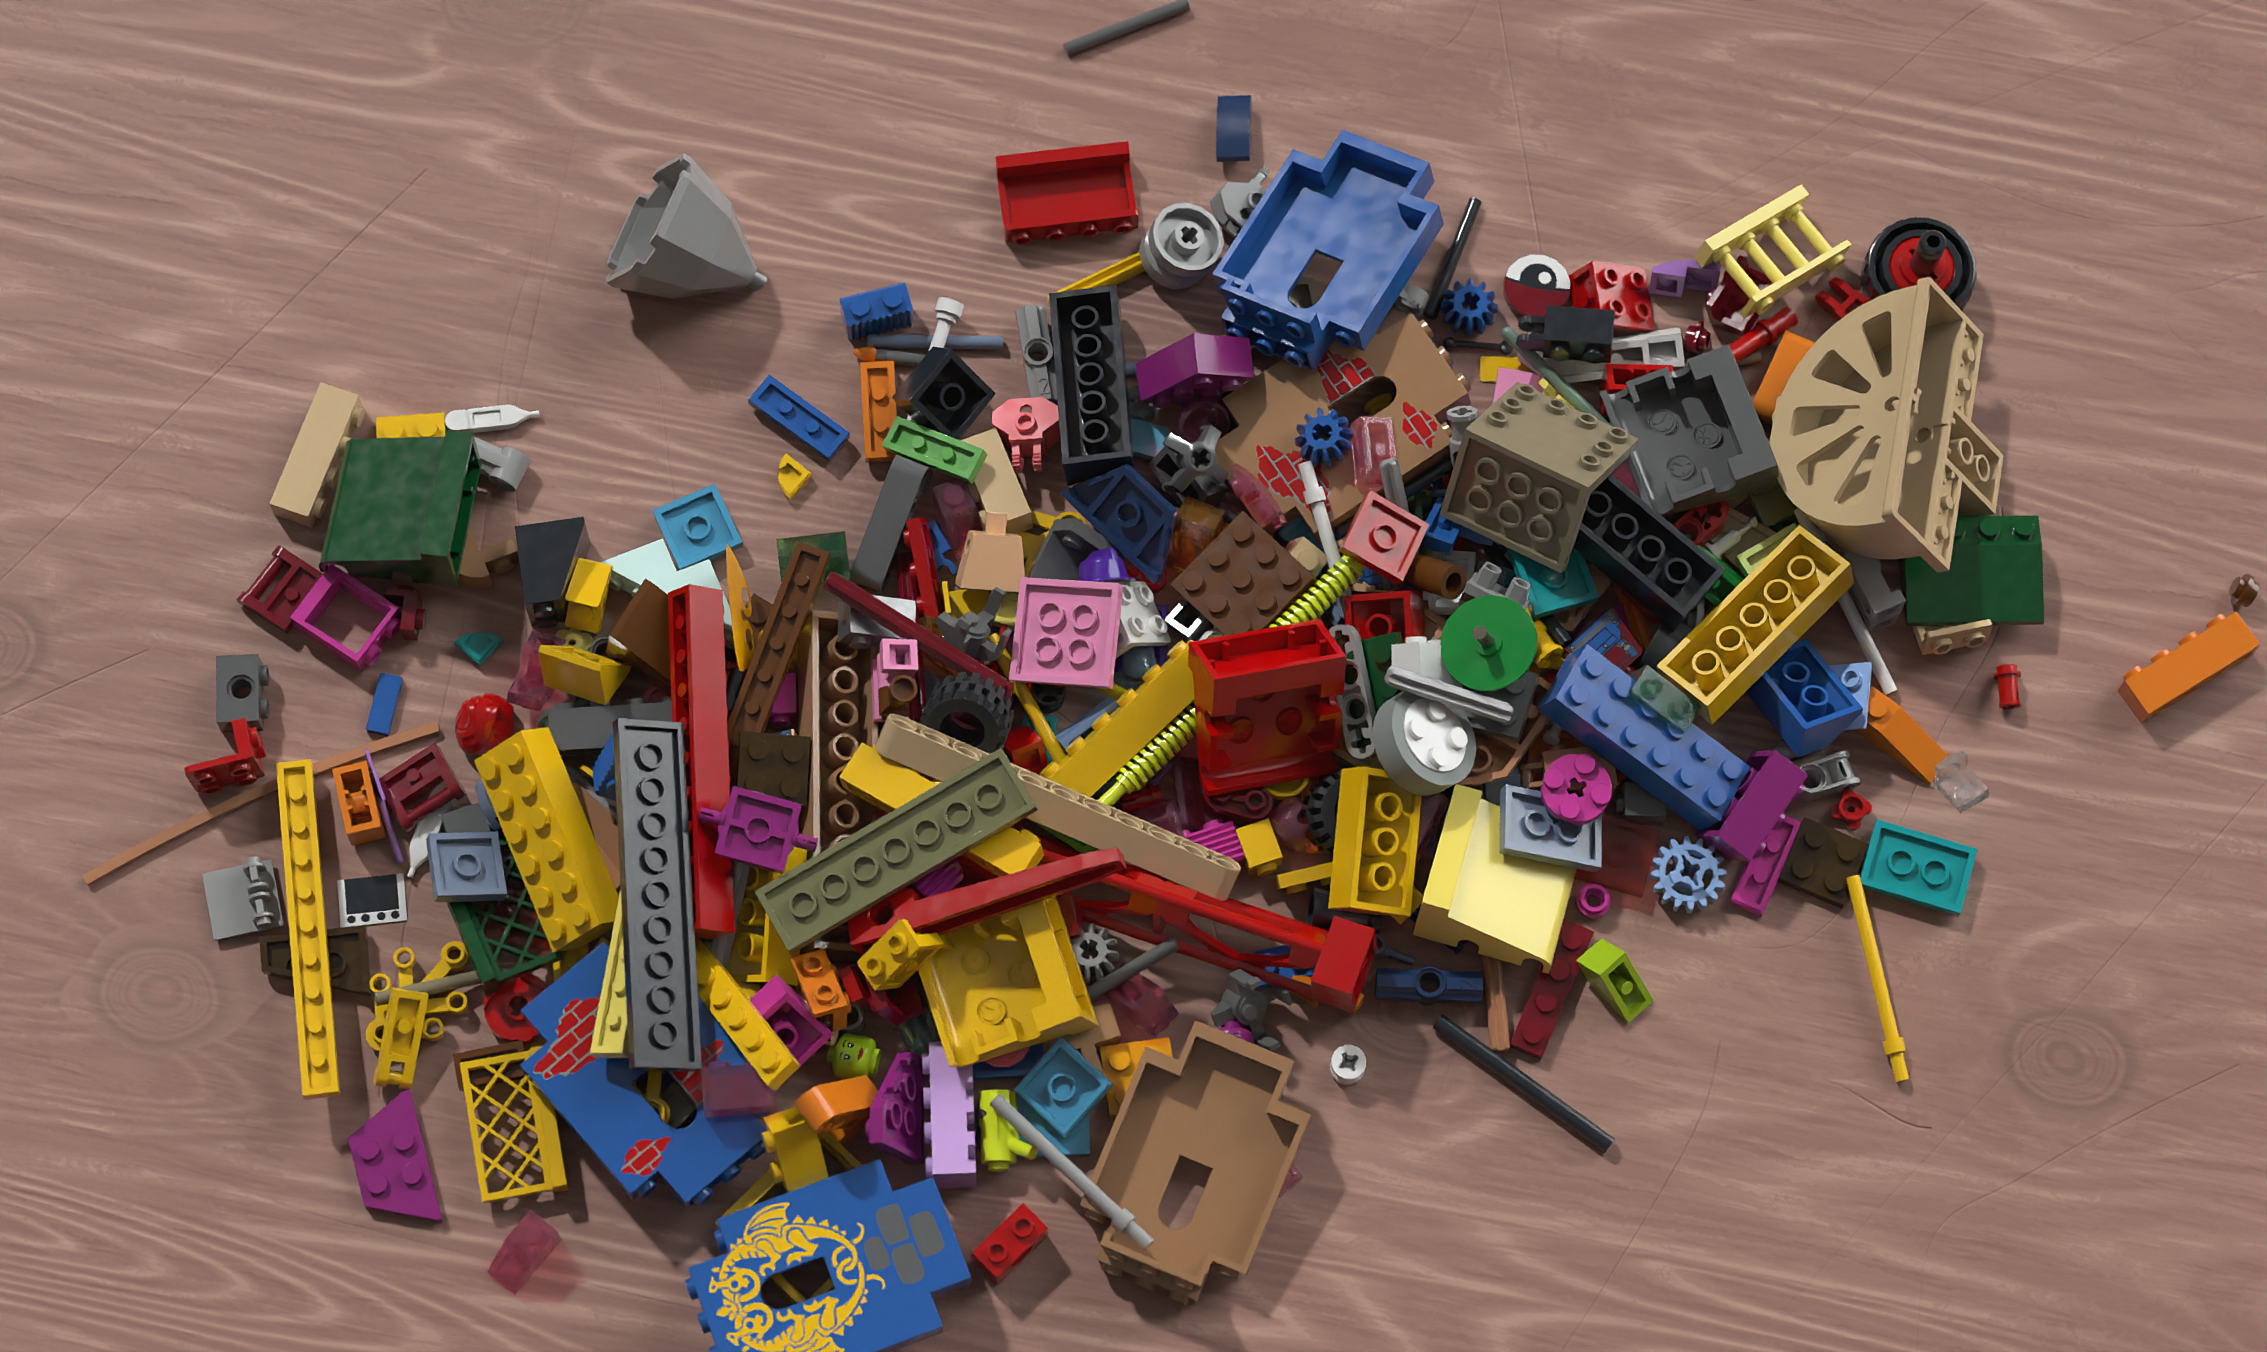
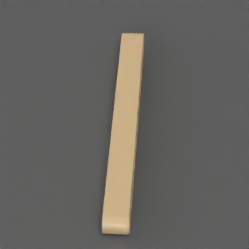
M896 714L888 715L875 745V749L881 755L942 782L990 755L978 748ZM1011 763L1037 808L1036 812L1026 818L1100 850L1117 847L1123 853L1125 861L1223 901L1228 898L1241 870V866L1235 860Z

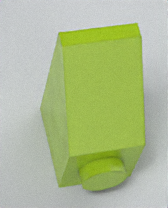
M1601 938L1576 960L1590 985L1625 1022L1630 1023L1654 1001L1627 954Z

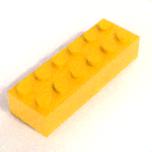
M1799 525L1657 665L1661 685L1713 725L1854 584L1851 563Z
M549 727L521 730L474 760L552 952L581 948L614 927L619 896Z

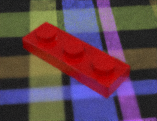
M918 517L906 520L907 529H904V539L907 548L912 549L914 562L910 563V570L913 581L915 583L918 582L921 595L917 597L919 614L921 617L925 616L926 622H936L938 616L945 612L928 520Z

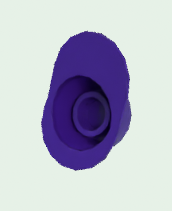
M1113 548L1094 551L1079 565L1078 581L1133 582L1136 580L1135 577L1128 576L1124 561L1117 556Z

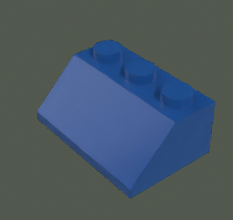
M1807 639L1795 642L1746 691L1797 757L1827 747L1863 711L1862 706Z

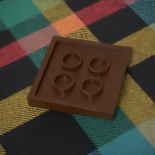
M1242 511L1170 585L1223 636L1269 628L1271 624H1275V620L1278 617L1281 618L1282 614L1288 611V608L1317 579L1252 518Z

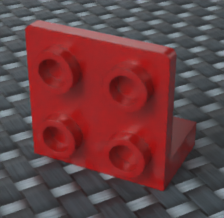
M1591 261L1568 276L1573 307L1615 310L1614 328L1645 332L1655 329L1644 268Z

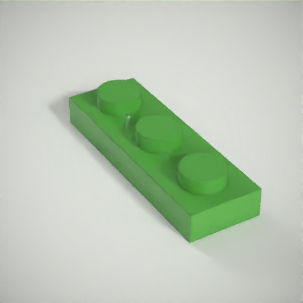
M896 416L881 445L887 452L973 484L987 457L984 449Z

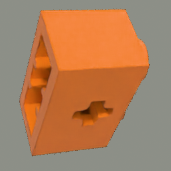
M367 761L332 769L345 831L351 845L354 846L386 838L377 802V794Z

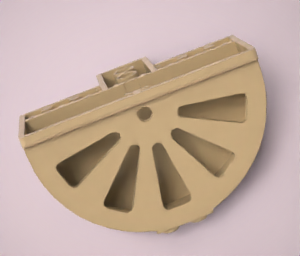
M1930 277L1918 279L1915 286L1889 292L1861 305L1835 323L1815 342L1793 371L1781 396L1777 397L1775 411L1772 415L1773 424L1769 445L1778 465L1779 476L1777 480L1784 493L1794 505L1837 545L1849 552L1875 559H1901L1921 556L1936 572H1944L1950 570L1957 516H1987L1996 513L2004 455L1971 422L1984 334Z

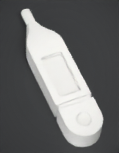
M500 405L468 410H454L447 414L445 423L450 431L478 433L512 429L531 417H540L539 411L529 412L513 405Z
M436 788L432 791L429 798H431L444 788ZM453 800L419 821L409 847L410 870L407 877L413 878L416 869L428 860L426 845L428 833H441L444 826L441 814L450 811Z

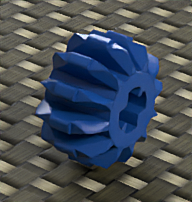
M1470 278L1464 287L1457 280L1454 283L1453 290L1447 289L1444 292V299L1446 301L1441 303L1440 310L1446 313L1443 318L1445 324L1454 323L1452 329L1454 334L1462 328L1465 329L1467 337L1471 336L1472 329H1475L1482 335L1485 332V325L1492 326L1494 324L1495 317L1493 314L1498 312V304L1493 302L1495 300L1494 291L1485 292V282L1480 283L1476 287L1473 286L1474 282ZM1464 305H1469L1467 310L1463 308ZM1472 306L1475 307V310L1469 311Z
M1318 408L1316 412L1317 417L1315 418L1310 414H1305L1304 419L1307 425L1297 424L1296 430L1300 436L1296 437L1294 441L1297 447H1301L1299 453L1303 459L1311 457L1310 461L1315 467L1323 459L1325 466L1330 468L1332 464L1331 458L1335 457L1338 461L1343 462L1344 456L1341 451H1351L1352 445L1348 440L1353 438L1354 434L1352 429L1347 428L1349 422L1346 417L1338 418L1337 411L1334 409L1325 416L1323 409ZM1323 434L1326 437H1330V439L1324 441V439H1319L1318 437Z

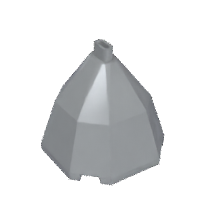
M684 153L659 166L652 175V179L657 182V185L649 196L639 194L635 199L607 259V266L614 270V275L609 273L606 277V283L614 288L671 299L742 289L746 286L754 291L763 288L767 277L756 271V262L732 203L696 162Z

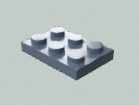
M1506 784L1500 789L1499 853L1596 873L1601 868L1602 815L1588 824L1573 825L1571 822L1556 819L1546 810L1541 799V791Z

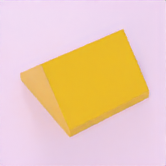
M540 645L539 648L545 686L605 706L631 669V665L573 646Z

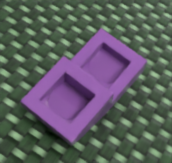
M1681 260L1654 266L1652 268L1649 293L1682 298L1683 288L1709 292L1716 290L1721 272V264H1716L1713 261L1702 268L1696 260Z

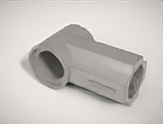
M474 437L482 463L480 473L488 476L489 480L495 485L515 492L531 463L530 458L514 448L504 447L501 449Z

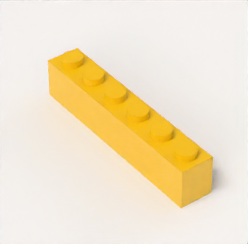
M1190 639L1187 643L1183 640L1178 642L1168 652L1167 655L1170 659L1161 667L1156 664L1149 669L1142 677L1145 682L1136 691L1132 688L1127 690L1117 700L1116 703L1119 707L1110 715L1105 712L1098 717L1091 725L1094 730L1085 739L1081 736L1076 738L1065 750L1068 755L1059 763L1055 760L1042 770L1040 775L1088 797H1091L1195 699L1193 672L1188 666L1189 642L1193 640Z
M864 743L860 744L839 777L844 789L886 813L892 812L942 783V781L935 778L932 781L920 776L921 772L881 755L875 749V745L871 748ZM1008 827L961 856L1001 877L1037 867L1044 853L1039 843L1040 839L1035 834L1025 829L1019 832L1012 827Z

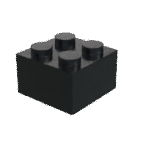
M932 347L892 396V399L917 424L959 440L996 393L952 349Z

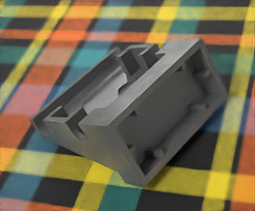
M1729 344L1687 359L1688 364L1678 371L1669 372L1668 368L1665 367L1627 381L1626 388L1618 393L1607 394L1606 389L1600 391V396L1612 427H1620L1626 430L1629 435L1638 438L1636 449L1626 459V463L1640 498L1662 517L1753 493V496L1756 497L1780 488L1777 480L1779 476L1777 462Z

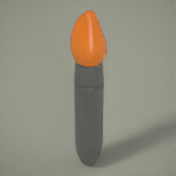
M871 346L853 350V354L857 358L866 362H873L875 360L894 361V364L917 367L926 356L885 349L877 350Z

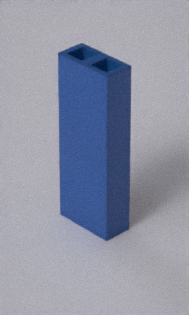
M380 673L366 726L367 733L389 736L403 683L402 677Z

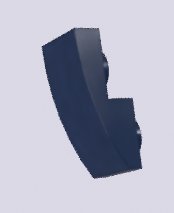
M1251 95L1218 96L1216 121L1217 162L1250 161L1252 141Z

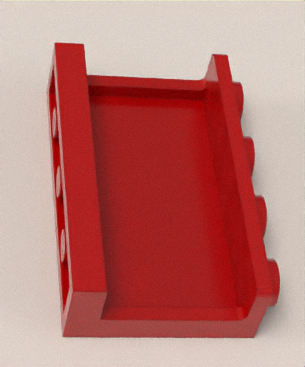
M1128 141L995 156V170L1005 243L1013 242L1016 245H1025L1037 239L1059 241L1066 236L1072 235L1093 237L1098 235L1099 232L1127 233L1133 228H1138L1139 214L1138 209H1136Z

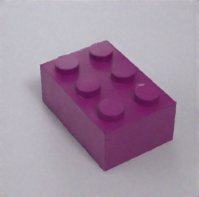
M1193 333L1135 363L1139 401L1154 403L1155 408L1179 405L1183 410H1196L1202 407V403L1220 399L1222 393L1240 389L1242 383L1254 378L1249 338Z
M1776 750L1752 751L1745 761L1750 768L1720 822L1701 831L1698 830L1695 835L1698 839H1703V843L1709 847L1713 845L1715 847L1714 851L1726 860L1751 861L1752 858H1757L1766 846L1764 840L1771 829L1775 830L1783 822L1786 815L1784 810L1790 801H1795L1805 788L1803 782L1808 774Z

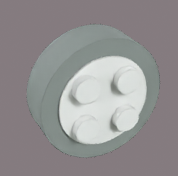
M1404 691L1386 701L1379 708L1375 716L1373 742L1379 761L1387 774L1405 790L1422 796L1434 795L1462 781L1471 771L1475 761L1476 743L1472 726L1462 709Z

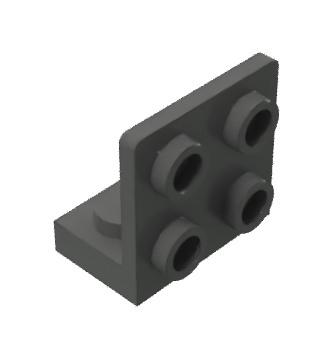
M1055 519L1027 578L1078 581L1080 563L1086 560L1094 551L1113 548L1117 556L1122 558L1123 561L1125 556L1109 540L1079 519Z

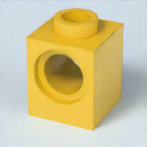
M1269 818L1236 829L1246 857L1245 868L1248 876L1257 873L1258 877H1263L1278 870L1277 866L1282 864L1283 856Z

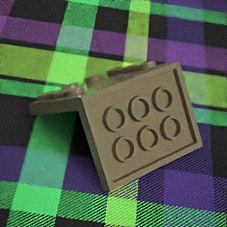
M1516 382L1465 429L1439 515L1562 573L1567 568L1590 494L1635 451L1638 438L1629 435L1626 430L1620 427H1612L1598 420L1593 414L1581 412L1568 406L1561 399L1544 395L1531 385Z

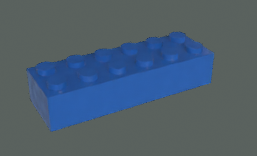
M1588 644L1566 657L1537 707L1540 712L1700 831L1720 822L1750 768L1749 765Z

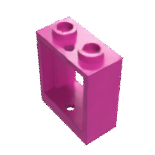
M330 564L327 572L323 573L290 619L296 630L362 672L367 665L372 666L377 661L382 651L380 647L386 639H391L398 633L402 615L399 607L335 565ZM341 589H344L385 616L357 654L314 626Z

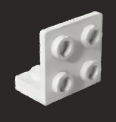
M1107 581L1109 583H1120L1124 586L1116 658L1134 646L1167 645L1171 642L1167 632V625L1160 616L1153 601V593L1145 582Z

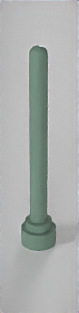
M1504 327L1502 329V338L1576 410L1593 414L1598 420L1612 426L1611 422L1609 423L1536 351L1522 350L1517 347L1516 339L1519 334L1511 327Z

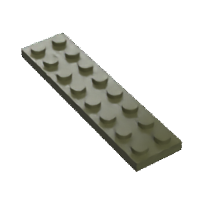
M1002 748L754 892L787 950L792 954L1036 812L1037 808Z

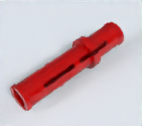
M1786 306L1769 319L1758 321L1754 329L1731 343L1730 348L1737 364L1763 346L1774 344L1778 336L1791 327L1798 324L1796 313L1792 312L1787 316L1786 314L1791 312L1792 309Z

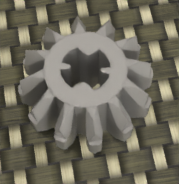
M1093 923L1089 924L1087 933H1084L1082 929L1081 937L1071 940L1085 984H1089L1090 975H1094L1097 981L1104 978L1102 970L1109 974L1114 972V966L1111 962L1119 960V953L1113 951L1117 947L1116 939L1106 940L1109 932L1106 928L1102 929L1099 934H1096L1095 924ZM1089 948L1094 949L1095 958L1092 959L1091 955L1089 960L1083 958V950L1086 949L1089 952Z

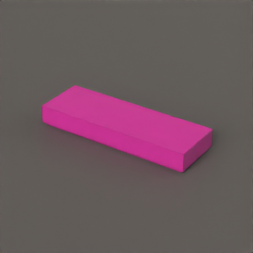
M1785 815L1780 826L1775 830L1771 829L1764 840L1766 846L1757 858L1747 861L1729 902L1730 904L1762 917L1802 822Z

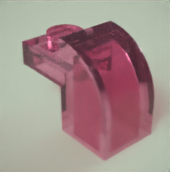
M532 631L522 649L519 672L508 690V703L540 712L545 701L549 702L555 689L544 685L539 648L540 645L565 646V639Z

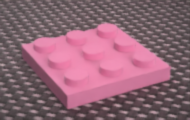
M1020 577L1009 680L1018 683L1112 689L1124 586L1120 583Z

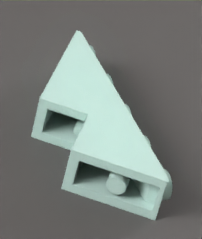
M663 539L602 561V563L613 565L609 587L617 591L622 589L633 597L645 578L667 594L688 584L722 590L709 559L676 571ZM723 592L725 647L735 650L730 606Z

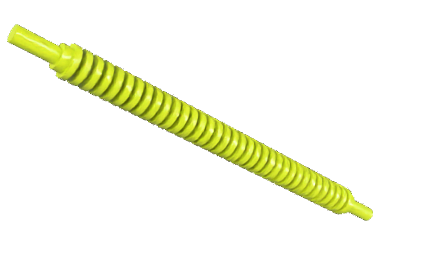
M1343 555L1340 558V562H1336L1333 565L1334 569L1330 568L1327 571L1328 575L1323 574L1320 577L1321 581L1317 580L1314 583L1315 587L1311 586L1307 590L1308 593L1302 594V600L1297 599L1294 602L1295 606L1291 605L1288 608L1289 612L1285 611L1282 614V618L1278 617L1275 620L1276 625L1271 624L1269 628L1317 620L1316 615L1321 616L1324 613L1323 609L1327 610L1330 607V603L1333 604L1337 600L1336 597H1341L1343 591H1347L1350 588L1349 584L1353 585L1356 582L1355 578L1359 579L1363 575L1362 571L1366 567ZM1195 699L1191 702L1192 706L1188 705L1184 709L1185 712L1181 711L1178 714L1179 719L1175 717L1171 721L1172 725L1168 724L1164 727L1166 732L1161 730L1158 733L1160 738L1155 736L1151 740L1152 743L1148 742L1145 745L1146 750L1142 748L1138 752L1140 757L1135 755L1131 758L1133 763L1128 761L1125 764L1127 770L1122 767L1118 771L1119 775L1115 778L1117 782L1098 801L1112 806L1126 792L1130 794L1133 790L1138 791L1141 788L1140 783L1144 785L1148 782L1146 776L1148 778L1154 776L1152 769L1158 772L1161 769L1159 763L1164 766L1168 762L1166 758L1172 759L1174 757L1173 752L1178 753L1181 750L1179 745L1184 747L1187 744L1186 739L1190 741L1194 738L1192 732L1197 734Z

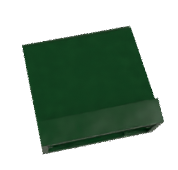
M446 430L445 437L348 440L345 444L319 562L320 571L327 572L328 565L334 564L344 567L348 575L392 580L393 572H402L411 576L412 581L415 583L457 587L482 467L474 434Z

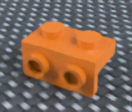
M825 949L792 957V967L812 1016L817 1018L826 1015L833 1032L847 1028V1013H851L850 1000L846 992L842 993L835 964H830Z

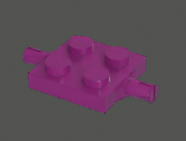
M733 786L729 802L722 812L701 806L698 821L718 826L719 839L714 856L779 874L784 873L787 858L794 847L815 853L819 839L798 833V817L802 804Z

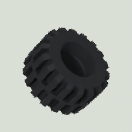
M966 672L958 673L956 679L952 675L945 677L943 683L939 682L934 687L933 692H931L923 710L920 724L989 754L1000 748L1003 749L1012 727L1014 710H1010L1012 705L1010 697H1003L1005 690L1000 685L996 688L993 686V679L987 677L985 681L980 679L981 674L974 672L972 677H967ZM957 711L971 713L981 721L984 728L977 730L963 728L952 719L950 713Z
M1341 771L1326 775L1319 779V783L1313 784L1309 789L1311 795L1305 796L1302 803L1307 805V809L1301 811V818H1307L1308 825L1303 826L1304 832H1311L1313 835L1309 841L1313 845L1319 844L1321 846L1319 851L1323 854L1332 853V858L1337 822L1335 806L1339 799Z

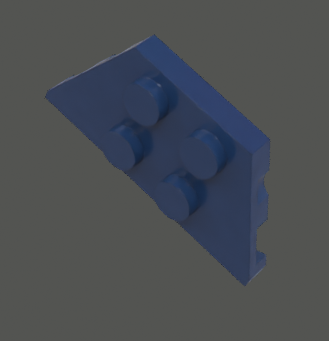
M1123 465L1067 488L1060 493L1152 583L1156 584L1162 580L1178 510L1131 465Z

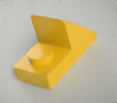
M578 558L565 600L569 601L565 621L566 627L597 634L601 631L613 565Z

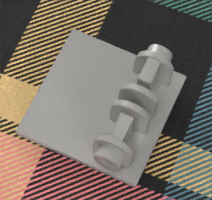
M249 857L245 859L246 865L202 874L214 941L284 926L272 859L260 861L259 857Z

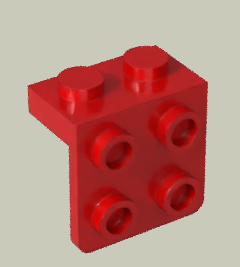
M245 717L231 721L238 754L189 765L184 768L185 775L196 792L213 794L221 791L223 786L235 783L238 786L250 785L256 782L257 778L265 776L261 758L267 757L263 739L259 737L256 727H250Z

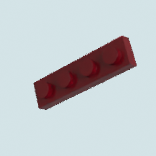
M1563 919L1549 974L1542 972L1544 967L1542 965L1510 1041L1511 1048L1539 1060L1542 1059L1580 968L1576 960L1587 951L1594 931Z

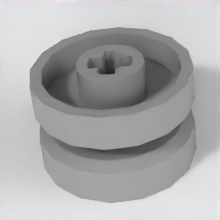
M1190 203L1173 204L1162 210L1143 236L1139 249L1141 264L1149 277L1160 285L1174 290L1189 289L1201 282L1221 255L1224 243L1222 229L1214 216L1204 208Z

